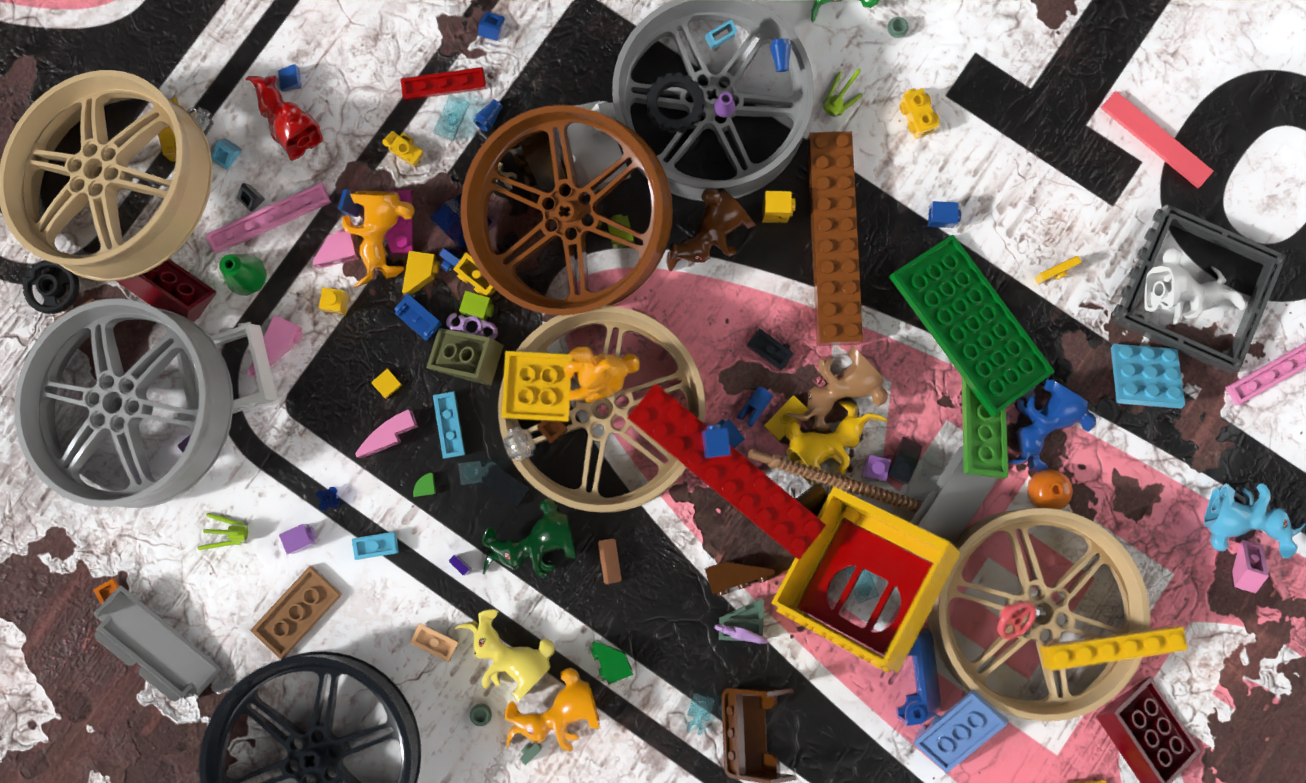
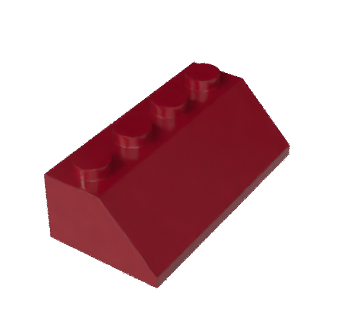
M170 259L147 273L116 281L152 307L177 313L192 322L201 316L217 292Z

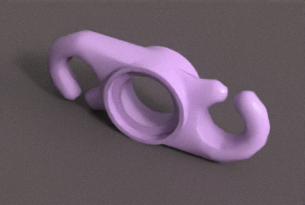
M456 313L450 314L446 320L447 327L453 331L486 337L484 330L491 328L493 333L488 337L494 340L498 335V328L494 323L476 317L459 315L460 324L458 326L452 325V319L457 317ZM470 321H475L478 324V329L473 333L468 332L466 329Z
M724 624L714 626L717 631L739 640L759 644L768 643L766 637L744 628Z

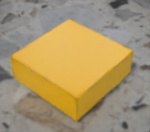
M386 369L371 382L385 399L402 386L389 369Z

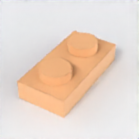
M419 623L410 644L450 662L459 641Z

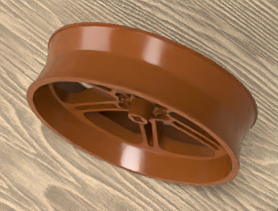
M569 105L545 106L532 109L507 121L480 147L469 167L463 185L461 197L462 229L467 248L475 265L490 285L500 294L526 309L539 313L575 315L589 312L605 305L612 306L624 300L639 289L653 274L665 253L672 228L673 206L670 185L654 151L644 139L623 123L587 108ZM573 123H582L597 128L615 139L623 148V156L583 188H580L577 183L567 135L568 126ZM557 129H559L568 179L563 178L556 135ZM543 131L549 135L555 189L551 193L505 177L498 170L500 160L510 149L525 138ZM632 158V163L599 193L595 190L597 186ZM637 168H641L645 172L651 193V220L649 228L644 234L601 215L597 210L598 203ZM496 179L540 195L538 202L498 186L495 183ZM566 185L571 187V193L568 196H565L563 193V188ZM494 191H499L541 210L543 213V220L501 255L493 250L488 232V203ZM588 192L591 200L588 204H584L582 198ZM550 198L555 203L551 210L547 207V201ZM565 208H570V209H571V210L569 211V213H570L569 216H565V215H564V212H566V211L564 210ZM589 214L594 218L591 226H588L585 221ZM552 220L557 222V229L555 231L550 229V222ZM605 222L642 239L643 245L602 230L600 227ZM575 228L577 236L572 240L569 236V231ZM543 231L546 235L507 264L508 258ZM590 231L632 247L639 253L638 263L624 278L611 287L599 292H592L588 287L585 236ZM557 236H560L563 240L570 285V294L564 300L546 296L532 289L516 275L515 271L518 264ZM573 245H577L581 283L580 295L578 294Z

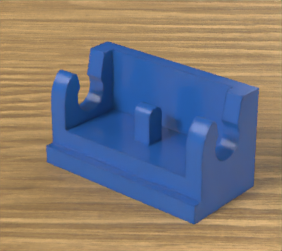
M408 293L394 309L396 311L395 314L426 341L442 326L439 320Z

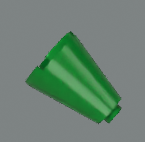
M229 254L220 260V271L226 286L232 292L248 296L261 290L265 284L267 272L262 261L251 254Z

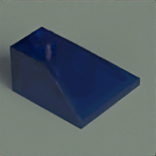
M462 194L445 202L430 219L464 252L467 249L461 222ZM487 217L489 227L493 222Z

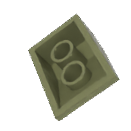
M439 328L426 368L491 386L504 345L489 337Z

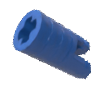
M758 385L736 418L743 420L753 408L754 411L747 421V425L752 427L774 396Z

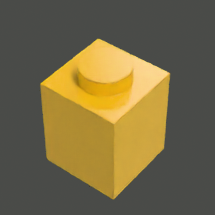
M322 287L319 309L326 313L346 316L349 294L344 290Z

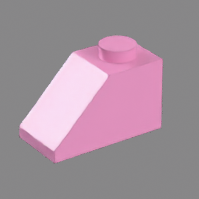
M345 229L337 230L335 234L329 235L313 259V265L321 269L360 259L355 235L347 233Z
M1241 540L1232 570L1235 587L1257 593L1269 577L1262 545Z

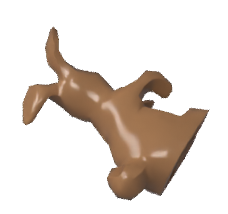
M852 346L847 354L852 364L838 375H834L831 372L833 358H828L826 362L823 359L819 360L818 369L828 384L824 387L814 386L809 390L807 410L804 414L787 413V416L799 421H807L812 417V430L823 434L832 433V430L825 423L824 417L831 411L833 404L845 397L863 398L871 395L876 406L883 405L888 399V393L882 386L884 378Z

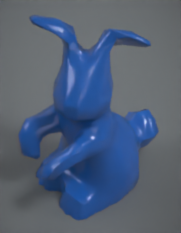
M1045 379L1044 389L1051 393V397L1042 410L1037 411L1035 409L1034 396L1029 398L1027 407L1023 399L1019 398L1017 400L1018 410L1033 423L1016 431L1015 435L1020 455L1018 458L1008 460L1010 465H1021L1028 461V468L1031 471L1047 470L1048 466L1041 461L1039 455L1044 447V440L1049 433L1069 428L1075 423H1080L1082 428L1088 432L1096 426V417L1088 411V401L1056 381Z

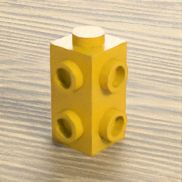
M923 88L907 90L904 92L899 104L902 115H906L908 120L909 132L914 134L916 139L935 132L940 123L938 114L932 110L931 98L928 93H925Z

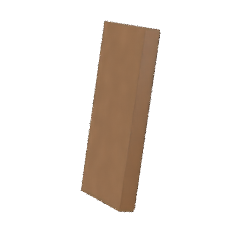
M310 565L250 631L282 660L343 594Z

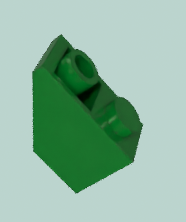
M598 640L592 643L593 647L590 650L594 660H599L601 668L598 671L602 681L607 680L609 685L633 675L625 652Z

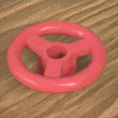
M1021 601L1014 605L1009 604L1005 606L1000 613L1001 618L998 623L999 635L1004 639H1015L1024 634L1035 620V606L1029 601ZM1028 615L1027 620L1021 626V623L1023 622L1024 618ZM1011 624L1013 632H1005V625Z

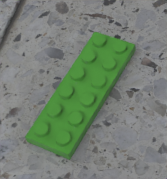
M962 377L964 474L1005 479L1008 477L1006 408L991 417Z

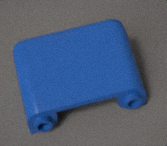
M921 628L907 655L912 656L917 694L906 695L905 704L902 707L896 708L897 718L907 726L922 724L937 715L941 710L934 640L932 633L926 628Z

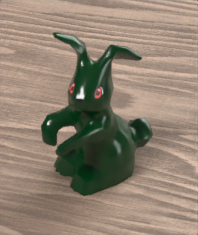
M545 499L540 502V509L545 515L537 521L531 533L523 540L499 541L493 527H488L483 535V545L490 548L493 552L489 553L485 559L483 574L486 573L493 560H498L514 570L520 568L523 562L530 557L536 574L546 579L548 578L546 571H553L555 565L546 564L543 561L542 556L545 553L562 549L566 558L576 559L577 556L568 516L566 513L560 512L556 501Z

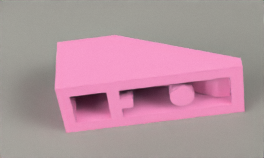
M275 315L263 338L270 366L294 348L295 344L300 342L303 332H301L302 327ZM252 361L247 374L256 377Z

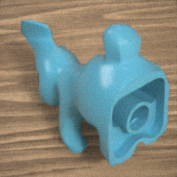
M1224 484L1222 488L1218 486L1213 489L1204 515L1203 525L1211 531V545L1216 551H1226L1228 548V538L1238 537L1250 530L1258 529L1264 531L1269 537L1280 543L1279 553L1283 558L1289 559L1297 552L1298 546L1294 543L1292 537L1301 532L1306 523L1291 528L1290 519L1285 509L1273 508L1266 511L1270 501V490L1266 485L1259 484L1257 486L1260 495L1255 503L1252 493L1246 488H1242L1241 492L1246 499L1245 504L1235 502L1234 494L1236 491L1228 484Z

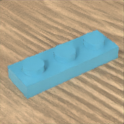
M455 392L433 395L443 459L464 456L465 449Z

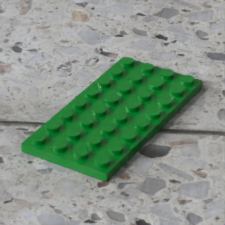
M953 234L889 276L991 417L997 415L1055 372Z

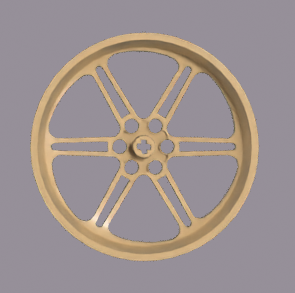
M99 70L76 75L57 84L39 97L20 118L7 141L0 163V207L4 220L11 233L24 248L46 261L60 264L66 270L78 276L96 281H119L139 276L168 260L182 247L197 227L206 208L212 184V158L209 144L194 117L183 107L166 98L163 93L145 79L134 74L115 70ZM129 99H141L154 104L151 111L131 123L108 142L104 106ZM81 120V150L79 153L72 155L54 152L62 138ZM170 126L176 137L177 148L172 180L127 168L128 163L165 127ZM49 160L64 162L65 166L55 165L48 162ZM45 170L70 176L69 182L55 197L41 218L39 200ZM137 178L169 187V190L165 191L133 183L132 180ZM125 189L164 198L161 206L144 228L123 244L116 199L118 192ZM87 203H90L95 228L101 243L100 250L90 255H74L59 251L54 244L55 238Z
M605 305L585 313L553 317L533 331L516 351L547 353L549 347L562 336L585 326L600 324L607 328L604 354L609 353L613 330L618 329L619 334L615 356L620 358L623 336L626 333L633 332L658 344L677 363L678 370L672 375L626 390H619L610 397L591 403L582 400L576 401V407L569 411V418H571L573 424L566 427L568 431L565 433L580 428L588 431L583 479L580 488L570 489L555 483L540 472L531 462L528 456L529 448L547 439L542 435L525 441L527 435L539 431L536 427L537 425L529 429H523L520 426L519 419L501 418L504 377L498 403L499 424L505 447L510 458L525 479L544 495L561 504L579 510L599 513L618 512L641 506L663 494L686 470L683 464L627 419L629 411L635 408L643 399L634 401L632 394L652 388L655 383L661 385L679 379L681 380L680 384L664 389V391L668 394L682 391L687 398L688 410L703 423L705 420V395L701 377L693 358L681 341L668 328L645 314L627 308ZM574 375L571 379L579 384V379ZM579 384L575 390L580 389L582 386ZM626 396L629 399V404L626 407L618 406L617 399L619 397ZM601 405H606V409L609 410L604 416H601L600 412L597 411L598 408H601ZM582 411L586 412L588 419L583 423L578 422L576 415ZM619 417L626 421L625 426L621 429L613 426L614 420ZM597 425L605 428V433L600 437L593 434V429ZM630 427L668 459V463L664 464L628 436L626 432ZM611 434H618L659 466V472L647 484L630 493L613 498H605L600 496L598 484L607 438ZM593 441L600 442L593 489L588 493L587 481Z
M1049 508L1012 510L991 515L970 526L960 535L954 547L961 554L928 615V621L934 646L940 659L949 673L968 692L973 689L976 690L992 706L1013 716L1035 721H1061L1076 718L1098 709L1114 698L1126 686L1136 672L1143 657L1109 662L1091 685L1075 695H1071L1068 691L1065 669L1056 670L1060 695L1058 696L1053 671L1043 668L1040 645L1058 643L1059 636L1064 631L1090 638L1100 636L1075 629L1076 620L1116 634L1150 629V607L1143 578L1128 551L1113 535L1085 517ZM1044 525L1068 530L1084 538L1088 544L1086 554L1050 587H1047L1044 583L1028 536V530L1032 526ZM1016 530L1019 531L1023 547L1026 553V557L1029 563V567L1032 573L1033 579L1030 580L1027 574L1021 548L1017 539ZM997 531H1004L1010 539L1021 585V591L1017 595L968 583L962 578L964 565L970 555L985 539ZM1096 554V555H1097V558L1095 559V561H1094V562L1082 573V575L1066 590V589L1064 588V586H1065V585L1092 559V557ZM1102 564L1106 565L1113 574L1122 596L1124 622L1119 628L1077 615L1068 608L1069 601ZM961 585L1006 598L1005 605L1001 606L959 592L957 586ZM1033 585L1038 588V593L1035 597H1032L1030 594V588ZM1054 592H1057L1059 594V601L1054 604L1051 596ZM955 597H962L1002 611L1005 606L1009 604L1014 605L1018 600L1020 602L1029 601L1037 610H1040V614L1036 615L1033 624L1025 634L1017 637L1004 651L978 672L977 669L1009 639L999 636L976 660H967L961 652L952 631L949 603ZM1060 614H1063L1065 617V622L1062 625H1059L1057 622V617ZM1028 615L1024 618L1023 622L1027 620ZM1010 625L1005 632H1013V626ZM1047 629L1049 631V638L1043 641L1041 633ZM1033 639L1036 643L1044 672L1048 695L1040 700H1022L1002 695L990 689L986 684V678L989 673L1013 655L1027 641Z

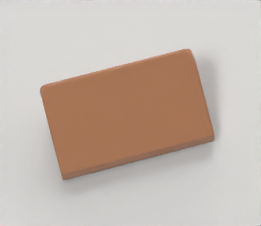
M601 540L598 542L604 583L620 582L621 572L616 540Z

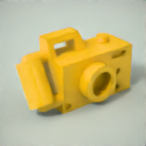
M391 131L382 141L385 146L389 147V151L413 167L417 166L424 155L421 148L413 145L414 140L404 133L399 136L394 131Z

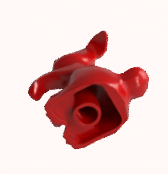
M275 75L267 76L265 79L260 76H248L246 78L255 86L258 109L261 116L268 118L269 130L273 140L283 147L291 161L300 158L307 149H313L323 141L320 127L310 114L302 111L297 104L283 101L282 95L275 87Z

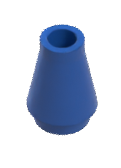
M789 39L772 40L770 50L776 72L789 71L791 51Z
M492 99L487 106L475 115L474 123L483 131L492 129L503 106L497 100Z

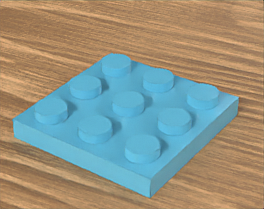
M1123 344L1112 345L1111 355L1117 403L1180 409L1184 407L1185 399L1178 349Z

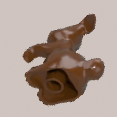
M724 188L718 190L705 189L701 198L704 203H707L703 219L694 236L684 239L680 245L671 243L670 251L667 253L666 258L667 267L670 272L681 259L696 263L706 262L710 259L712 245L718 247L729 257L735 255L736 249L733 246L728 247L726 244V235L737 229L740 225L746 229L756 226L741 205Z

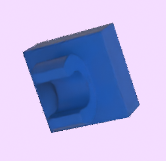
M452 247L443 248L439 256L445 260L440 268L446 272L448 270L452 271L463 255Z

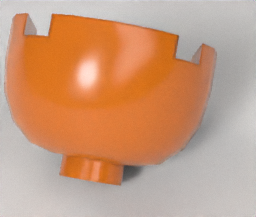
M1047 469L1035 473L1030 478L1027 485V494H1029L1031 504L1036 508L1061 510L1070 502L1073 488L1072 483L1065 474L1057 470Z

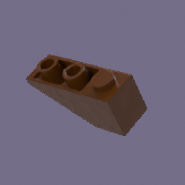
M721 562L704 568L712 594L717 593L718 596L730 593L729 589L738 586V589L751 586L750 582L757 579L759 583L772 579L771 575L775 574L774 569L731 562Z

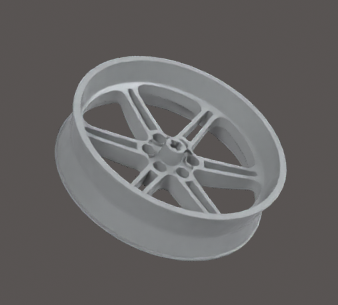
M672 0L660 6L636 26L619 53L612 86L613 105L617 121L635 131L631 120L630 108L635 102L647 104V95L636 94L633 91L648 93L651 84L634 82L631 79V73L638 60L650 46L663 37H672L675 40L688 75L692 77L693 81L706 80L708 85H699L704 93L703 116L705 119L694 125L692 134L669 162L666 163L664 160L675 148L685 132H677L665 150L657 156L666 173L671 193L686 199L703 201L701 195L705 189L718 190L724 188L736 199L763 188L782 173L795 156L812 113L814 101L813 73L809 58L801 41L781 17L753 0ZM712 19L727 22L732 19L735 25L742 27L748 32L749 36L719 74H711L707 69L688 30V24L691 21ZM678 30L683 32L700 69L697 72H694ZM755 38H759L735 76L731 75L730 71ZM775 39H789V44H791L789 72L793 85L792 96L788 98L739 93L735 90V86L763 45L771 43ZM727 82L729 87L722 88L719 86V83ZM679 87L668 88L660 95L680 97V100L659 97L657 100L658 107L683 110L688 114L691 113L694 103H689L685 100L691 94ZM723 92H728L738 105L735 106V111L732 115L723 117L726 122L720 124L715 121V118L721 116L716 114L714 103ZM709 96H710V97H712V96H715V97H716V99L713 98L712 100H709L708 98H709ZM743 104L767 105V106H791L792 108L751 107V106H743ZM734 116H785L793 120V127L786 140L774 154L765 161L754 164L749 160L731 118ZM712 129L737 175L728 180H706L683 174L674 165L703 130ZM729 131L747 170L741 168L724 132ZM637 168L647 178L645 172L641 168Z
M118 298L93 301L81 305L57 319L39 337L29 352L21 369L15 393L14 415L17 437L25 458L36 475L50 489L73 502L95 507L145 508L157 506L178 498L194 487L209 472L222 452L229 434L233 415V389L230 373L214 341L203 329L186 317L129 299ZM133 319L149 320L164 325L167 332L163 339L154 345L124 374L113 332L114 326L118 322ZM91 336L97 376L96 385L93 388L61 384L60 379L69 360L78 347ZM181 350L187 353L197 373L199 408L195 410L151 401L146 396L150 385ZM58 388L82 391L84 392L83 399L79 400L58 395L57 390ZM56 399L85 406L89 409L90 413L88 419L75 435L64 454L61 450L55 427ZM153 407L193 415L195 420L188 422L152 415ZM143 419L185 425L191 431L189 443L182 456L159 481H156L151 475L141 439L139 423ZM110 433L130 479L129 487L120 491L97 489L87 485L80 478L81 468Z

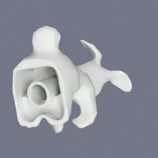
M1177 248L1166 250L1163 255V263L1153 267L1147 273L1145 310L1151 312L1161 308L1168 310L1174 307L1173 325L1179 323L1182 315L1186 319L1197 318L1204 310L1223 299H1228L1240 310H1245L1246 308L1243 297L1237 291H1228L1221 287L1226 282V279L1215 267L1212 266L1211 269L1218 276L1216 281L1197 283L1180 264L1183 254ZM1185 302H1190L1191 310L1182 314Z

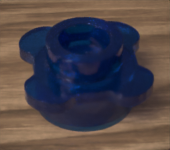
M330 487L325 491H317L316 496L319 498V508L325 511L329 507L336 508L340 505L337 488Z

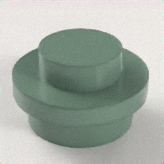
M902 17L892 18L887 26L888 33L894 38L905 36L908 31L907 21Z
M477 704L470 711V719L476 726H485L492 718V711L486 704Z

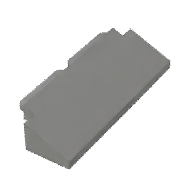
M963 446L959 447L937 480L940 490L938 493L930 492L909 523L950 542L954 546L998 478L964 474Z
M121 585L94 611V616L102 622L96 628L95 639L126 665L133 666L135 663L140 665L139 675L173 702L179 699L182 700L187 693H190L197 699L222 671L218 664Z

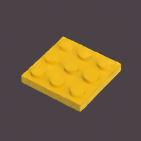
M506 351L501 418L569 422L570 400L568 399V393L571 391V377L566 375L565 366L573 361L571 355Z

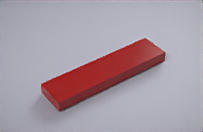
M483 67L400 78L404 101L486 89Z

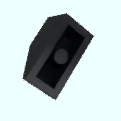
M902 437L890 462L887 477L903 485L909 484L917 467L923 446Z

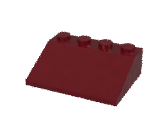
M1147 677L1109 703L1096 716L1140 783H1172L1201 752L1151 677Z

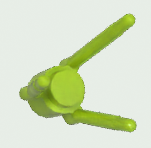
M857 69L840 93L832 97L842 75L841 71L838 72L827 97L823 101V109L829 115L836 117L838 114L841 116L846 109L863 96L860 93L843 106L844 100L842 97L857 78L861 69Z
M207 513V517L233 526H229L228 530L203 529V533L227 535V538L231 540L198 546V550L241 545L242 542L247 541L248 525H243V521H235Z

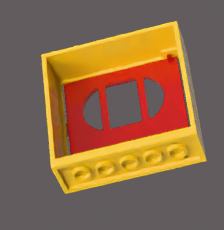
M833 486L817 516L827 526L801 559H794L771 603L778 607L776 611L875 667L888 674L891 670L898 673L961 552L950 542ZM856 566L836 606L832 610L828 601V590L831 581L843 569ZM863 570H867L888 581V584L866 626L861 628L841 617L840 613ZM897 587L901 598V607L896 620L886 629L872 632L894 588Z

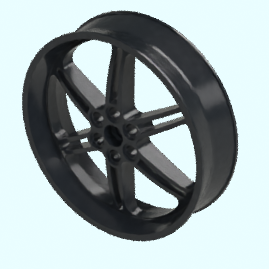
M327 651L302 653L258 668L239 681L224 696L212 714L204 732L199 756L200 783H241L280 767L282 775L259 783H277L288 778H293L298 783H308L307 775L313 776L315 783H341V779L347 783H361L344 766V757L388 739H395L400 743L402 751L397 783H417L421 767L420 732L412 708L404 694L378 668L364 660L342 653ZM302 671L316 673L319 676V685L309 731H303L277 710L262 701L258 695L260 687L274 678L285 674ZM328 674H330L331 683L328 696L325 723H321L320 718L325 697ZM342 674L349 675L358 680L378 698L387 714L386 723L344 737H336L333 734L332 728L338 680ZM251 703L281 725L291 735L288 737L272 722L251 707ZM242 714H247L286 748L287 757L234 779L228 777L225 772L226 751L236 722ZM388 727L393 729L392 733L350 749L348 743L350 740ZM316 730H320L323 733V741L316 739ZM295 738L301 739L303 743L301 749L295 746ZM332 745L339 746L340 755H335L332 752ZM312 755L315 757L313 764L310 763V757ZM291 760L297 762V764H298V770H297V771H294V770L291 769V767H290V762H291ZM328 767L336 770V777L328 775Z

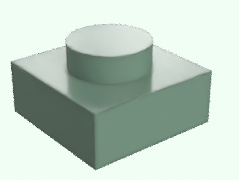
M529 742L521 750L523 755L520 757V760L527 765L542 750L543 745L541 743L532 744Z

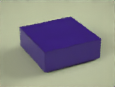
M453 555L449 559V563L462 575H468L472 570L458 555Z

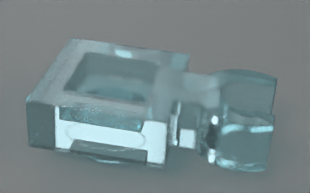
M480 461L458 463L460 484L482 482V476H486L488 468L493 464L496 465V463L488 462L482 467Z
M693 693L687 713L693 719L687 723V732H690L692 725H697L699 727L697 734H702V720L709 721L714 699Z

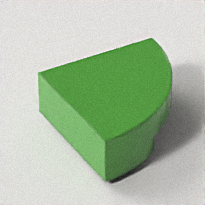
M428 473L417 481L413 497L436 494L433 473Z

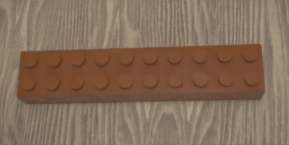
M852 131L811 132L807 139L817 346L859 345L863 341Z

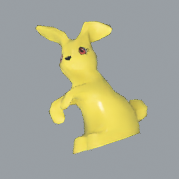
M495 609L484 610L478 614L479 624L475 621L465 622L456 626L455 629H471L474 632V655L479 659H492L494 661L482 678L483 688L487 689L490 686V678L495 686H500L498 673L505 671L518 683L512 692L516 702H518L549 670V659L555 651L554 643L544 638L540 641L538 649L507 646L501 642L498 633L491 625L498 611Z

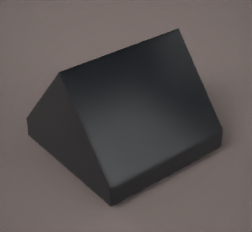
M241 184L237 199L252 212L265 198L251 185Z

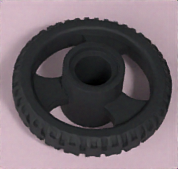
M46 260L36 263L35 266L29 269L30 271L27 272L23 281V294L32 308L45 314H57L73 305L80 289L78 275L66 270L60 264ZM49 267L62 269V273L58 277L50 274L42 275L41 271ZM54 283L53 289L49 291V285ZM66 284H70L67 297L58 304L56 299L61 298L65 294ZM33 285H36V289L40 294L46 296L43 304H40L35 299L32 291Z

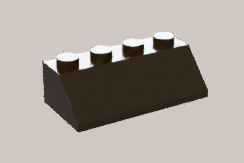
M543 131L531 135L510 149L515 165L522 174L524 184L548 193L555 189L550 140L547 132ZM561 157L563 178L568 179L566 166ZM566 185L563 188V193L565 196H568L571 193V187L569 185ZM530 192L531 199L538 202L540 195ZM552 198L547 201V207L551 210L555 204Z

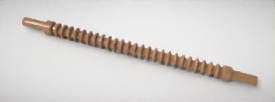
M752 449L749 451V458L767 463L771 468L775 469L778 467L779 470L783 469L785 472L789 470L791 474H800L801 477L805 476L807 479L811 478L813 481L817 480V482L822 481L823 484L828 483L829 486L833 485L835 488H844L845 491L849 490L851 493L855 492V494H860L861 496L866 495L867 498L871 497L877 501L882 500L883 503L887 502L893 506L903 507V509H908L915 513L923 503L922 500H916L909 496L905 497V495H900L899 493L895 494L893 491L889 492V490L884 491L883 488L879 489L877 486L873 487V485H868L861 481L857 482V480H852L851 478L846 479L845 476L841 477L839 474H830L829 471L824 472L823 469L819 470L817 467H808L807 464L802 465L801 462L797 463L795 460L791 462V459L780 458L776 454L768 455Z

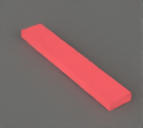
M1117 91L1101 106L1104 112L1195 187H1201L1213 173L1210 167Z

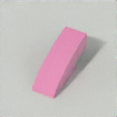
M408 409L384 422L362 443L355 453L356 457L362 459L400 444L399 434L418 427L413 412Z

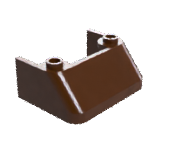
M780 687L727 688L723 691L724 770L728 777L756 783H784L796 780V775L780 773V762L777 756L767 753L766 709H772L776 706L777 695L793 693V689Z

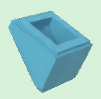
M221 139L216 142L211 158L227 170L242 149L228 139Z

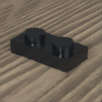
M760 328L747 344L749 349L779 371L783 369L794 354Z

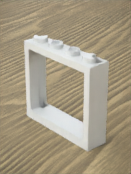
M251 322L239 323L236 328H223L219 330L220 333L208 334L216 346L248 337L260 392L233 400V413L277 400L260 325L251 324ZM181 350L177 354L187 405L189 410H195L199 408L197 373L187 353ZM190 415L191 422H193L195 417Z

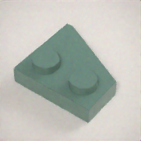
M764 599L756 600L719 617V624L744 628L763 636ZM719 631V640L743 641Z

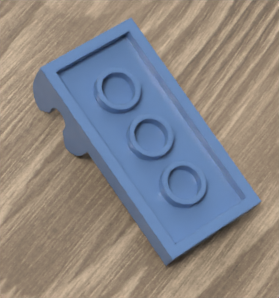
M973 689L942 716L935 715L928 728L923 726L919 730L913 744L947 774L1004 728L1008 723V719Z

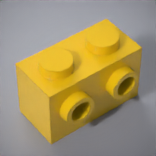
M466 252L453 269L458 273L457 277L463 282H470L475 286L474 290L478 294L492 296L496 289L481 274L470 253Z

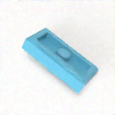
M396 532L352 539L355 560L399 553Z

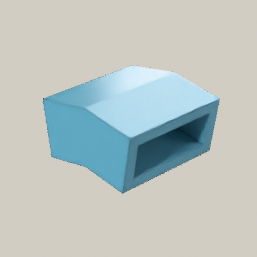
M731 19L706 33L705 40L711 50L735 37V33L738 31ZM726 29L729 33L715 41L714 36Z

